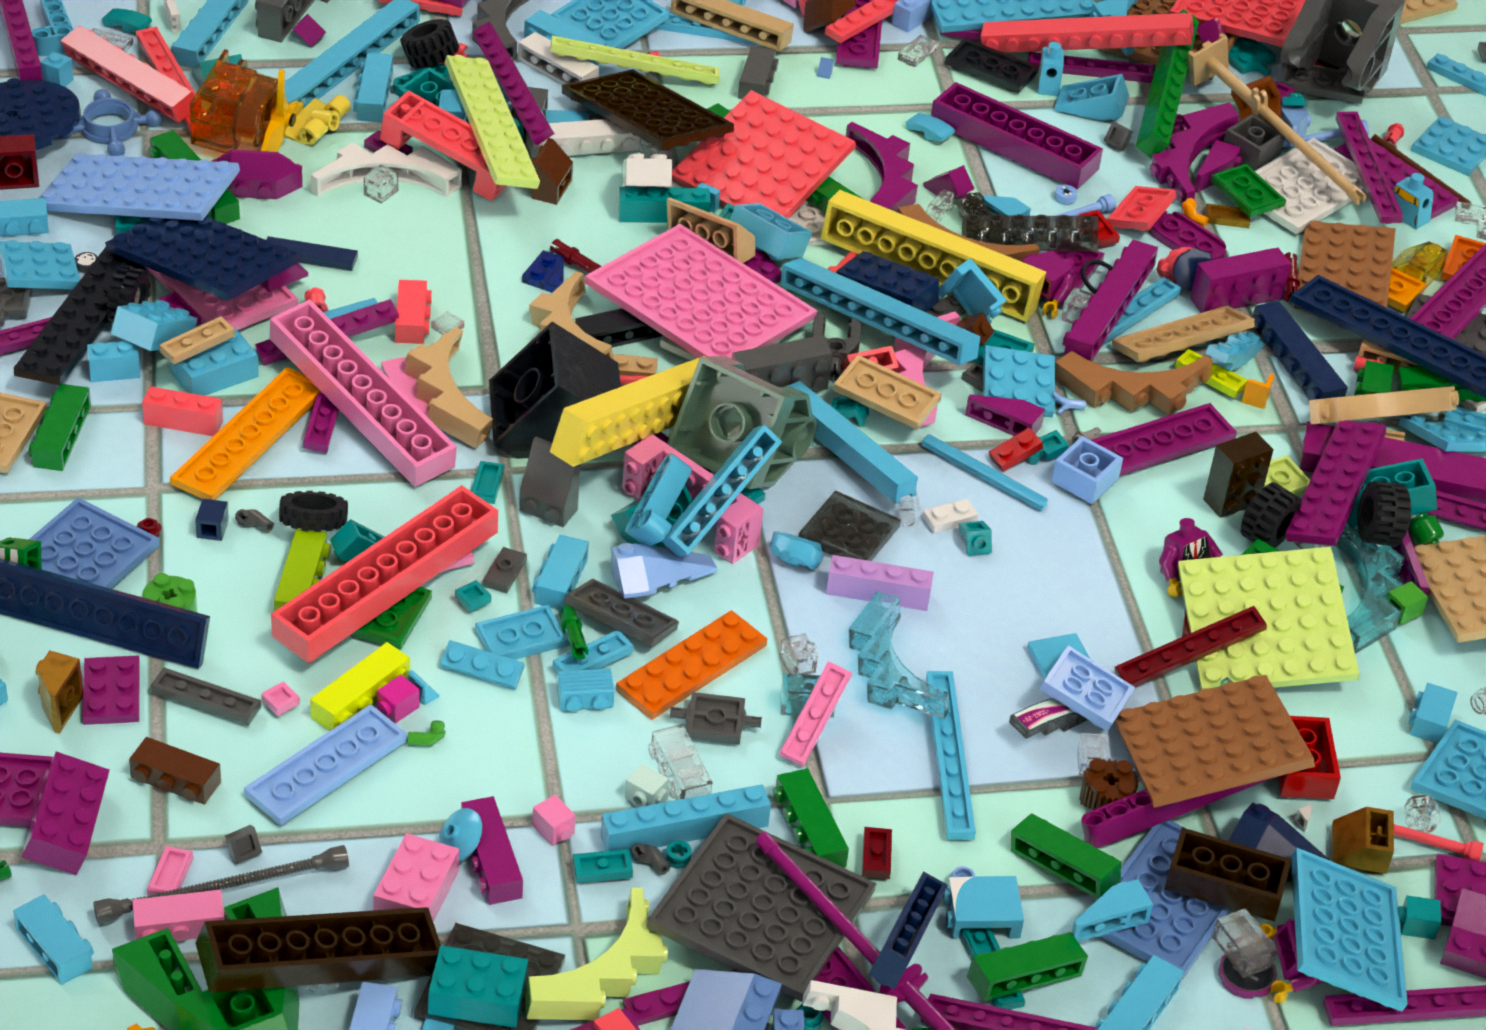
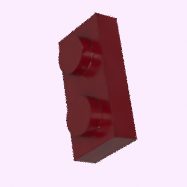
M864 827L862 877L890 879L892 829Z

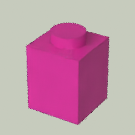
M399 675L377 690V709L396 724L419 708V688L404 676Z

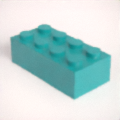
M1423 458L1370 469L1344 529L1358 526L1357 511L1359 501L1365 487L1372 481L1405 485L1410 494L1411 515L1437 510L1436 486Z

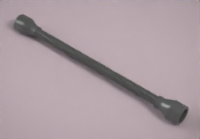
M345 845L329 848L320 855L312 856L307 861L304 859L303 861H296V863H289V865L282 864V866L278 865V867H271V869L265 868L264 870L253 871V873L247 872L246 874L235 875V877H225L224 879L213 880V882L209 881L202 884L199 883L198 885L195 884V886L191 885V887L187 886L184 889L181 887L180 889H173V891L169 890V892H159L158 894L147 895V897L143 896V898L221 890V888L224 890L225 888H232V886L243 885V883L246 885L247 883L250 884V882L261 881V879L268 880V878L272 879V877H279V875L285 876L286 874L297 873V871L303 872L308 869L318 870L323 868L337 870L349 867L348 854ZM107 898L94 901L93 906L97 923L110 922L125 913H130L133 910V901L128 898L122 900Z

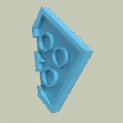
M1419 414L1400 417L1399 426L1444 451L1486 452V432L1467 430L1453 423L1437 422L1426 419V417Z

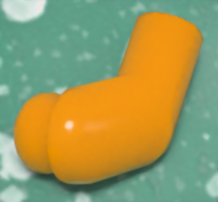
M1186 199L1181 207L1184 215L1205 228L1209 218L1196 212V201L1194 199Z

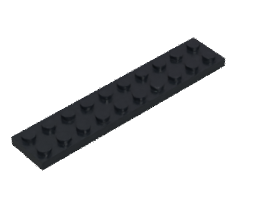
M105 247L14 366V376L61 386L88 349L87 344H92L108 322L109 315L106 312L108 309L106 303L109 296L107 295L108 291H110L111 287L109 285L113 281L112 276L116 273V269L120 268V265L146 270L145 266L111 253Z

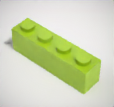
M296 529L274 598V611L319 582L320 576L324 577L326 569L325 558L329 559L331 553V543H327V532Z

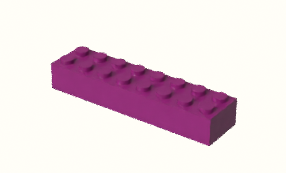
M955 82L933 100L931 116L949 124L954 128L955 134L1047 175L1051 179L1073 186L1077 190L1100 168L1103 148Z

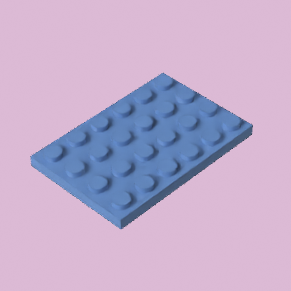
M1167 820L1152 827L1121 869V882L1138 879L1152 901L1153 908L1149 923L1105 934L1100 937L1149 962L1153 955L1184 971L1183 980L1232 909L1164 889L1181 828L1183 827L1171 820Z

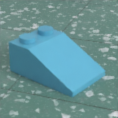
M1117 74L1062 86L1055 104V110L1101 121L1108 119L1116 120L1122 117L1129 98L1123 75Z

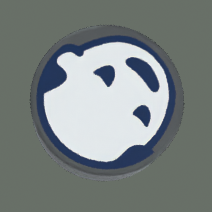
M92 252L79 253L74 258L77 270L86 273L98 256Z

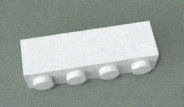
M537 32L518 42L519 61L562 85L599 76V67L587 60H579L569 55L558 56L550 52L551 40Z

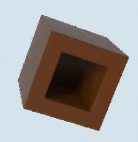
M983 313L964 317L956 325L979 335V346L984 345L994 333L993 328Z

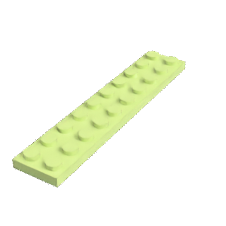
M447 55L445 65L494 184L538 189L540 184L539 177L488 60L479 57L474 59L466 58L462 55Z

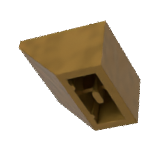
M1366 806L1334 819L1332 822L1331 861L1349 868L1387 874L1394 853V811Z

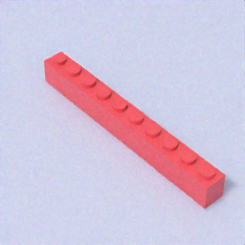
M1192 13L997 21L984 23L981 42L982 45L1002 53L1042 51L1043 47H1048L1050 42L1060 43L1063 50L1191 45L1194 29Z

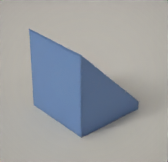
M821 57L817 77L830 79L833 71V59Z

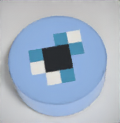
M1060 185L1056 188L1055 199L1059 203L1072 204L1076 201L1077 190L1073 186Z

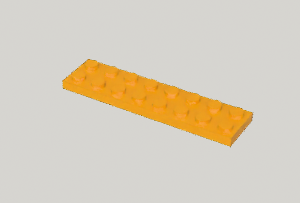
M286 367L170 476V485L201 499L216 500L315 404L317 394L322 392L303 373Z

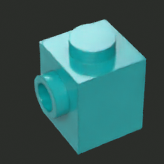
M1406 895L1403 906H1398L1401 935L1435 940L1441 924L1440 900Z

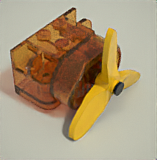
M224 49L190 102L191 144L221 153H226L232 149L237 150L240 143L252 147H260L262 145L261 151L278 152L282 145L286 128L294 126L296 117L303 109L304 103L293 101L288 104L286 99L285 70L279 69L278 79L257 73L256 70L247 68V60L240 59L237 65L229 63V50Z

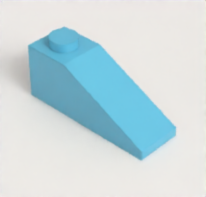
M1138 879L1120 882L1112 886L1074 921L1072 934L1080 942L1149 923L1153 903Z

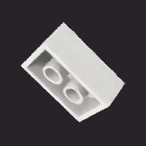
M644 154L629 155L628 158L623 160V187H672V159H667V155L653 154L650 156V159H645Z

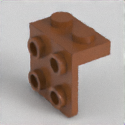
M1271 75L1246 84L1251 90L1255 87L1259 89V92L1265 90L1268 95V107L1281 118V94ZM1231 90V96L1240 110L1241 121L1252 114V108Z

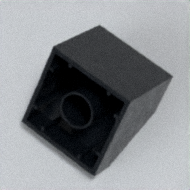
M551 322L489 379L494 446L516 459L529 458L535 437L553 443L565 407L621 387L618 362L556 323Z

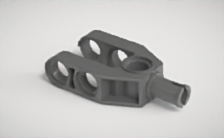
M817 312L813 320L812 337L821 335L831 350L832 359L829 380L832 381L833 375H835L836 381L842 374V363L846 356L859 353L861 321L852 317L849 319L847 340L826 338L824 335L826 317H824V313Z

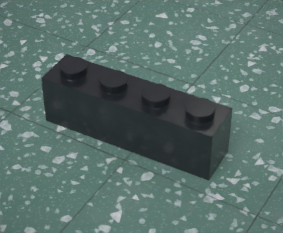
M623 308L575 318V323L585 333L599 341L610 344L612 348L664 336Z

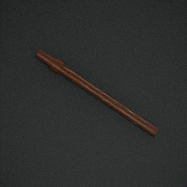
M1377 134L1372 136V141L1384 147L1387 151L1458 197V204L1465 209L1471 206V201L1397 149L1395 144L1385 141Z

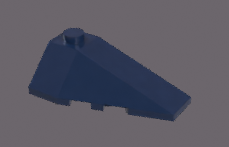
M1254 802L1244 811L1229 839L1231 842L1291 859V854L1297 847L1331 861L1280 815L1271 811L1267 806ZM1292 861L1289 870H1292Z

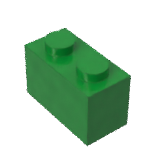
M1366 360L1364 369L1359 368L1356 382L1360 383L1356 384L1354 396L1390 392L1394 366Z

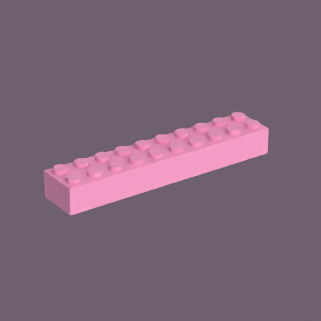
M311 300L270 318V340L414 487L455 467L457 446Z

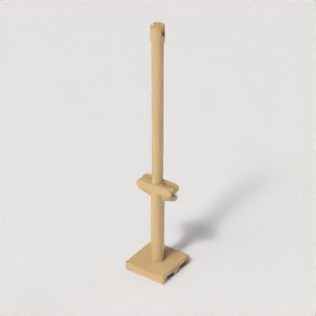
M1219 34V40L1213 43L1210 41L1203 43L1202 49L1196 53L1192 50L1188 52L1189 77L1192 85L1197 86L1216 75L1252 108L1254 115L1263 120L1266 119L1338 185L1354 203L1360 205V200L1362 202L1366 200L1367 196L1365 193L1346 179L1268 107V95L1265 90L1259 92L1257 87L1251 90L1228 69V37L1225 34Z

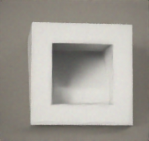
M1313 803L1298 809L1294 821L1304 832H1306Z

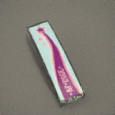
M1050 698L1010 715L1009 723L1025 739H1028L1039 732L1046 736L1059 728L1066 732L1088 719L1079 713L1071 711L1068 706L1060 701Z

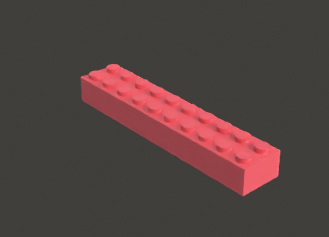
M461 485L271 613L272 637L308 664L497 534L498 510Z

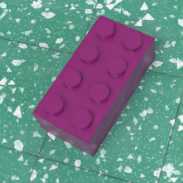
M1279 247L1200 262L1197 265L1190 299L1201 313L1223 306L1236 309L1283 299L1291 262Z
M56 751L44 776L21 857L77 875L88 853L110 769Z

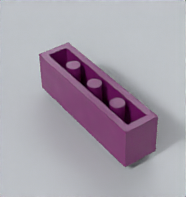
M494 796L461 802V809L469 808L476 811L482 821L481 838L471 856L473 872L479 873L480 876L478 878V885L481 895L486 894L489 905L522 899L523 878Z

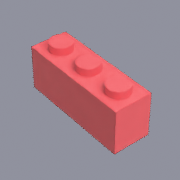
M399 280L396 309L399 318L395 321V343L424 344V336L429 335L430 320L426 319H430L431 305L427 304H431L432 290H427V281Z
M150 386L142 401L145 425L214 436L223 423L222 399Z

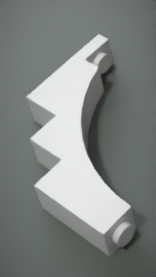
M813 980L810 981L803 995V1006L812 1007L819 1011H831L830 1025L840 1030H906L896 1028L897 997Z

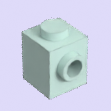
M641 764L626 779L624 798L637 807L666 802L669 797V778Z

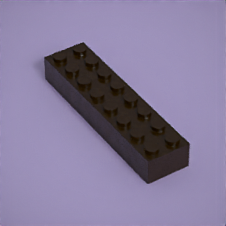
M428 907L204 921L195 943L209 993L433 976L441 945Z

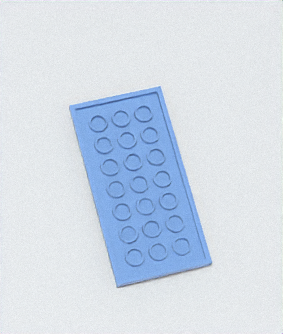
M78 153L72 157L39 198H46L47 211L203 221L240 172L238 163L228 161L214 162L207 160L167 159L164 157L146 158L145 156L126 157L125 155L107 156L105 154L90 155Z

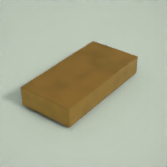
M1206 203L1205 216L1209 218L1208 223L1249 228L1250 217L1239 207Z

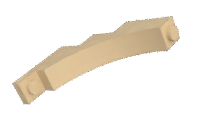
M1455 386L1309 400L1311 424L1345 420L1457 410L1456 405L1459 404L1458 391H1455Z

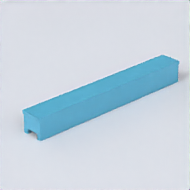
M801 381L788 385L809 395L812 414L817 420V429L814 436L817 440L893 503L899 504L900 498L909 495L911 498L916 497L918 476Z

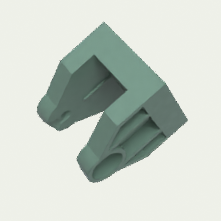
M727 356L700 357L668 445L696 464L716 473L753 428L766 425L782 443L745 487L755 489L774 486L793 463L801 458L810 447L816 433L817 420L813 417L808 394L791 386L777 387L745 372L742 363ZM743 420L742 430L734 436H728L727 434Z

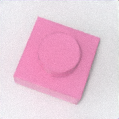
M284 681L261 693L262 702L277 717L300 705V697Z

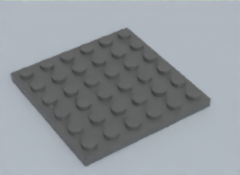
M725 813L649 916L646 927L740 973H754L782 983L780 992L802 1002L803 995L810 981H816L845 936L784 871L755 844L757 842L756 838L766 831ZM770 834L796 865L854 923L874 893L877 883Z

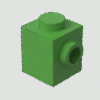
M1411 581L1388 591L1383 610L1401 625L1423 615L1428 596Z

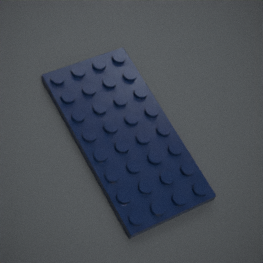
M207 216L203 221L150 218L142 224H136L132 229L117 234L113 239L105 242L107 251L226 301L232 300L301 262L298 252Z

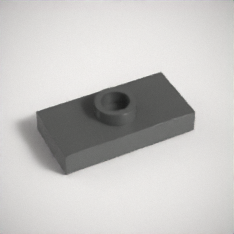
M503 547L483 579V586L508 593L527 561V554Z

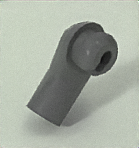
M240 509L235 514V519L241 526H258L265 533H269L274 527V523L258 510Z
M636 843L632 846L631 854L636 861L653 865L659 875H664L670 870V865L656 846Z

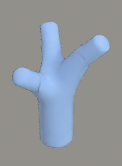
M1056 392L1052 393L1055 397V403L1062 406L1057 411L1058 415L1067 409L1085 410L1086 408L1085 400L1068 399Z

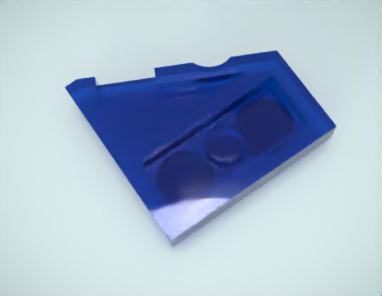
M543 250L523 273L522 283L552 293L564 282V257Z

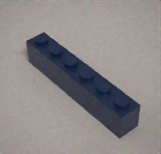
M1275 301L1256 305L1252 316L1255 326L1253 328L1270 347L1275 357L1284 365L1286 371L1291 374L1309 400L1346 396L1347 385L1281 302Z
M924 871L868 974L875 978L879 984L889 986L892 989L896 988L948 887L946 883Z

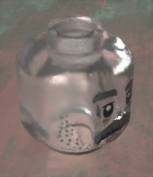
M1416 794L1407 799L1404 805V817L1407 827L1425 833H1431L1436 830L1441 819L1438 801L1428 794Z

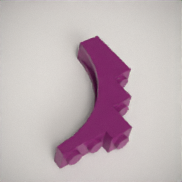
M1228 102L1182 115L1180 131L1171 134L1170 143L1164 152L1152 155V164H1150L1151 175L1156 177L1160 184L1167 183L1169 188L1174 189L1179 202L1183 203L1188 198L1195 200V189L1188 173L1194 159L1209 144L1225 136L1228 128L1238 123L1239 115L1231 103Z
M850 122L846 128V137L855 141V149L870 160L877 169L882 181L879 191L870 202L895 212L898 211V207L913 205L916 202L918 185L912 182L914 164L908 161L910 143L894 135L887 139L865 127Z

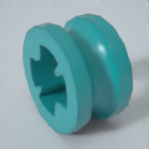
M680 840L671 842L667 846L666 861L668 864L676 869L685 868L691 861V846L687 842Z

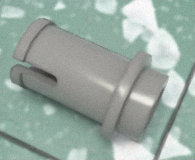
M1096 427L1086 432H1076L1072 436V445L1081 436L1089 440L1102 437L1103 434L1095 436V434L1102 432L1101 429Z

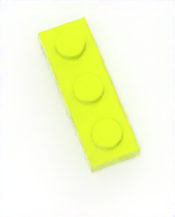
M1188 349L1176 360L1175 367L1179 368L1191 364L1204 356ZM1213 363L1212 376L1205 384L1235 398L1245 389L1247 379Z

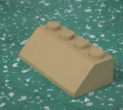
M667 199L668 230L681 224L741 263L755 256V235L740 224L678 200Z

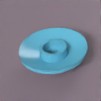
M469 808L459 809L450 815L442 826L438 843L459 848V862L467 859L474 852L480 841L482 821L479 814Z

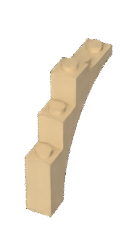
M575 271L552 294L541 293L529 304L531 322L533 325L540 326V332L551 322H554L613 359L612 346L585 333L572 318V312L577 302L586 293L584 273Z
M455 326L448 333L445 332L435 344L432 343L428 347L421 343L414 350L411 349L405 357V362L407 363L404 373L417 379L415 397L428 403V418L442 431L476 449L489 438L493 418L477 409L457 388L451 376L449 361L459 350L463 330Z

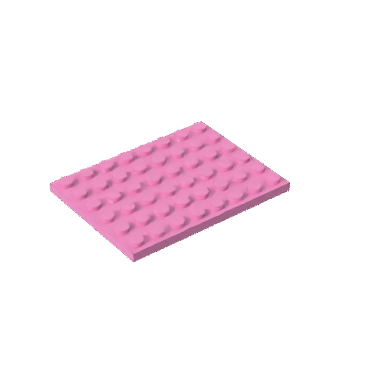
M681 224L585 275L584 281L586 285L697 358L702 356H727L732 359L733 352L772 345L812 321L814 316L817 315L816 309Z

